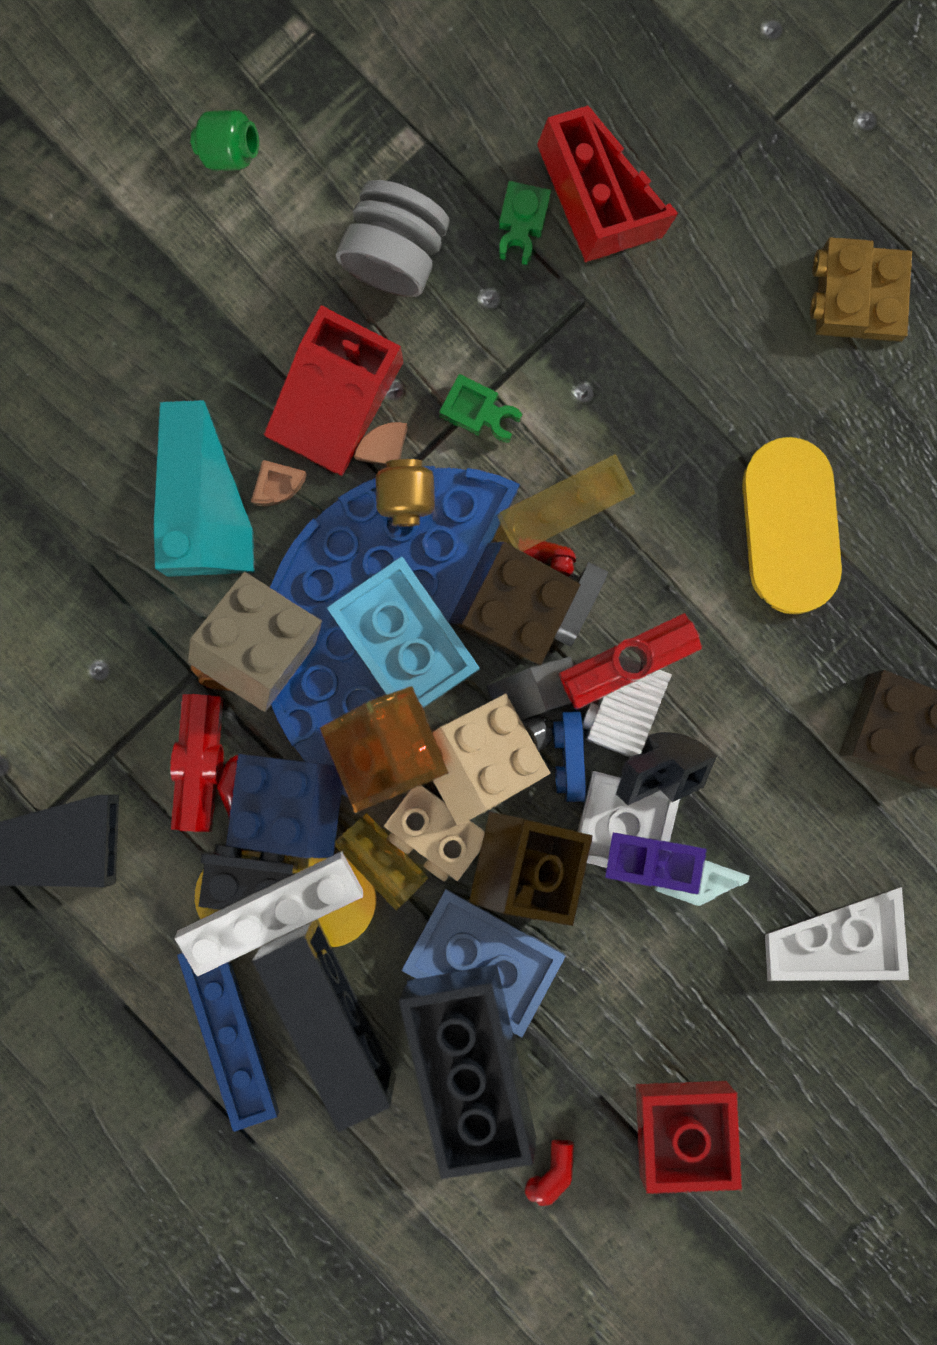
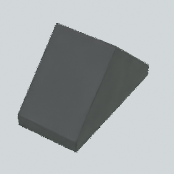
M570 656L541 664V666L528 668L489 684L487 688L491 700L493 701L507 694L521 721L571 704L572 702L562 686L559 673L573 667L574 664Z

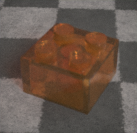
M413 686L368 701L320 727L355 813L449 773L443 760L442 752L435 741L425 717L424 709L416 696Z

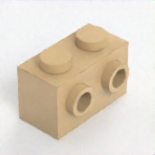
M419 782L415 783L384 825L391 832L387 840L408 855L412 849H415L428 859L423 866L444 882L449 876L456 881L460 879L481 850L485 831L470 820L457 825L445 802Z

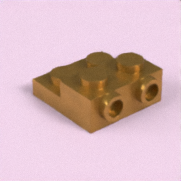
M829 237L823 248L817 249L813 262V276L819 277L818 292H814L810 306V318L816 319L815 335L903 341L908 333L912 251L873 248L874 241Z

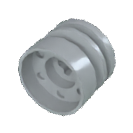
M385 180L368 181L363 185L359 195L360 202L355 205L353 210L354 220L357 223L350 224L346 228L335 254L337 262L347 272L372 287L395 295L417 297L422 294L433 267L432 260L428 255H434L440 250L441 238L446 235L449 227V217L439 205L414 189Z

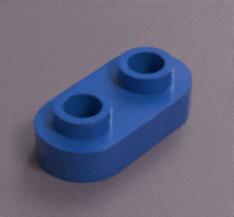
M562 712L561 721L553 722L554 748H562L563 766L555 767L557 794L565 793L566 802H585V765L581 712Z

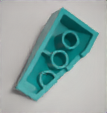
M204 400L160 402L154 509L155 569L167 577L244 573V571L246 573H255L253 528L244 509L237 485L229 469L222 445Z

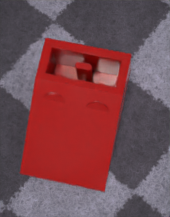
M321 305L298 347L264 436L342 477L404 363L401 346Z

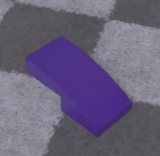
M613 832L605 878L699 895L707 849Z

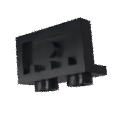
M215 844L214 851L201 853L200 863H204L198 907L220 910L296 874L299 862L288 861V855L260 851V857L242 855L243 848L226 846V844Z

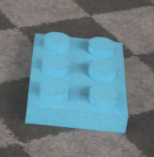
M402 556L327 607L404 721L480 670L473 657Z

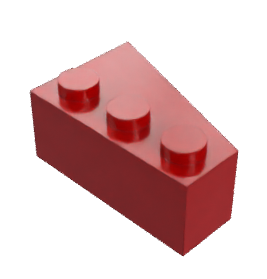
M584 106L547 118L537 146L584 261L588 262L663 238L677 217L678 212L670 203L665 205L649 186L651 180L643 170L638 173L622 154L623 146L589 106Z

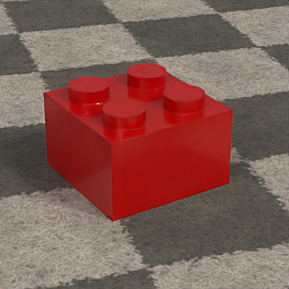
M727 1081L636 1084L640 1179L646 1193L742 1190L737 1093Z

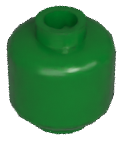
M240 110L204 112L197 120L196 128H193L191 131L190 141L193 152L199 156L203 165L212 171L245 169L259 151L257 127Z

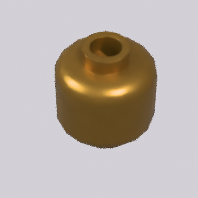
M389 460L386 462L387 468L378 471L376 474L377 511L384 517H391L393 526L420 525V517L430 515L435 508L433 472L428 468L422 467V460Z

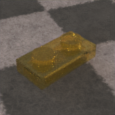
M366 813L335 842V846L340 852H343L344 856L388 903L397 910L421 887L428 877L406 853L387 840V833Z

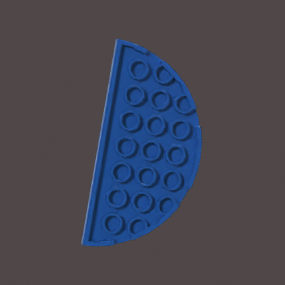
M425 466L434 475V511L430 515L420 517V525L399 527L393 526L391 517H384L377 511L375 478L344 493L338 498V501L324 510L316 519L313 518L294 540L281 561L270 588L320 619L322 624L316 645L271 705L286 737L305 762L345 767L341 794L356 803L361 804L403 718L327 607L402 556L447 622H449L487 544L492 543L520 487L519 483L477 469L467 468V470Z

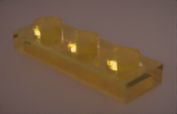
M616 454L501 511L497 514V517L512 546L524 552L636 493Z

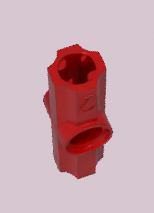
M683 613L560 672L559 676L562 686L577 710L701 650L700 636L693 622ZM623 650H632L640 657L641 668L638 673H628L621 667L619 657Z
M183 694L179 741H176L173 746L170 764L171 779L175 782L171 830L212 832L216 785L223 771L224 750L222 744H220L223 697L199 694Z

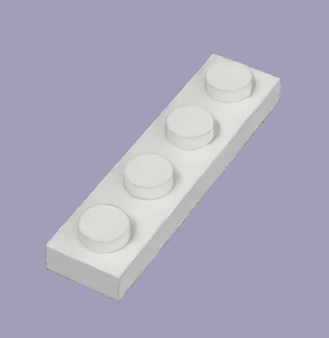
M341 851L178 930L175 941L198 977L362 898L363 889Z

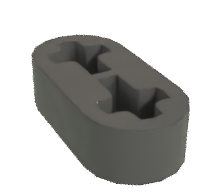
M587 562L577 581L581 585L554 639L570 647L573 645L603 586L608 571Z

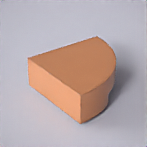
M388 423L370 431L358 445L354 456L355 460L387 467V461L400 459L407 431V423Z
M263 460L251 503L256 506H273L287 501L302 487L307 476L306 472Z

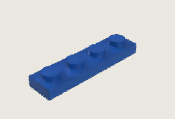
M183 952L178 954L177 957L233 1132L276 1118L280 1112L232 962L229 961L197 977Z

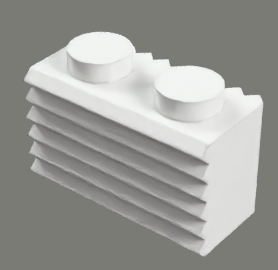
M620 654L619 662L621 667L628 673H638L641 668V662ZM658 670L635 683H631L602 697L598 705L590 703L582 721V728L588 730L585 740L629 758L636 754H641L671 674Z

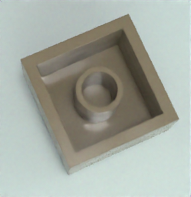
M244 571L190 638L188 663L266 712L316 645L322 621Z

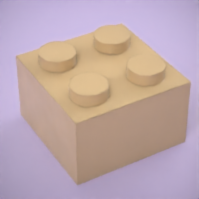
M507 694L440 727L413 744L457 825L491 809L551 774Z

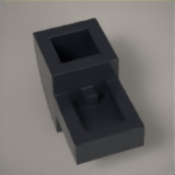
M671 732L648 735L642 754L632 756L622 767V777L616 795L627 806L658 791H661L671 802H674L704 788L717 755L703 743L686 735Z

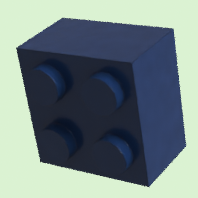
M238 754L226 846L302 858H329L333 856L345 767Z

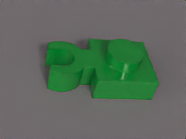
M513 181L508 182L499 221V229L510 232L506 233L500 241V259L505 260L507 250L511 246L517 245L523 249L522 264L527 265L529 263L533 248L529 235L539 238L542 236L550 201V189Z
M458 374L439 411V417L479 436L485 425L491 428L492 434L497 440L510 443L512 433L502 429L500 422L505 418H511L520 423L522 412L510 405L500 408L495 406L498 392Z

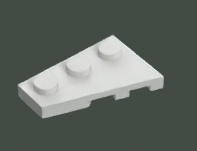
M902 887L766 934L767 981L909 980Z

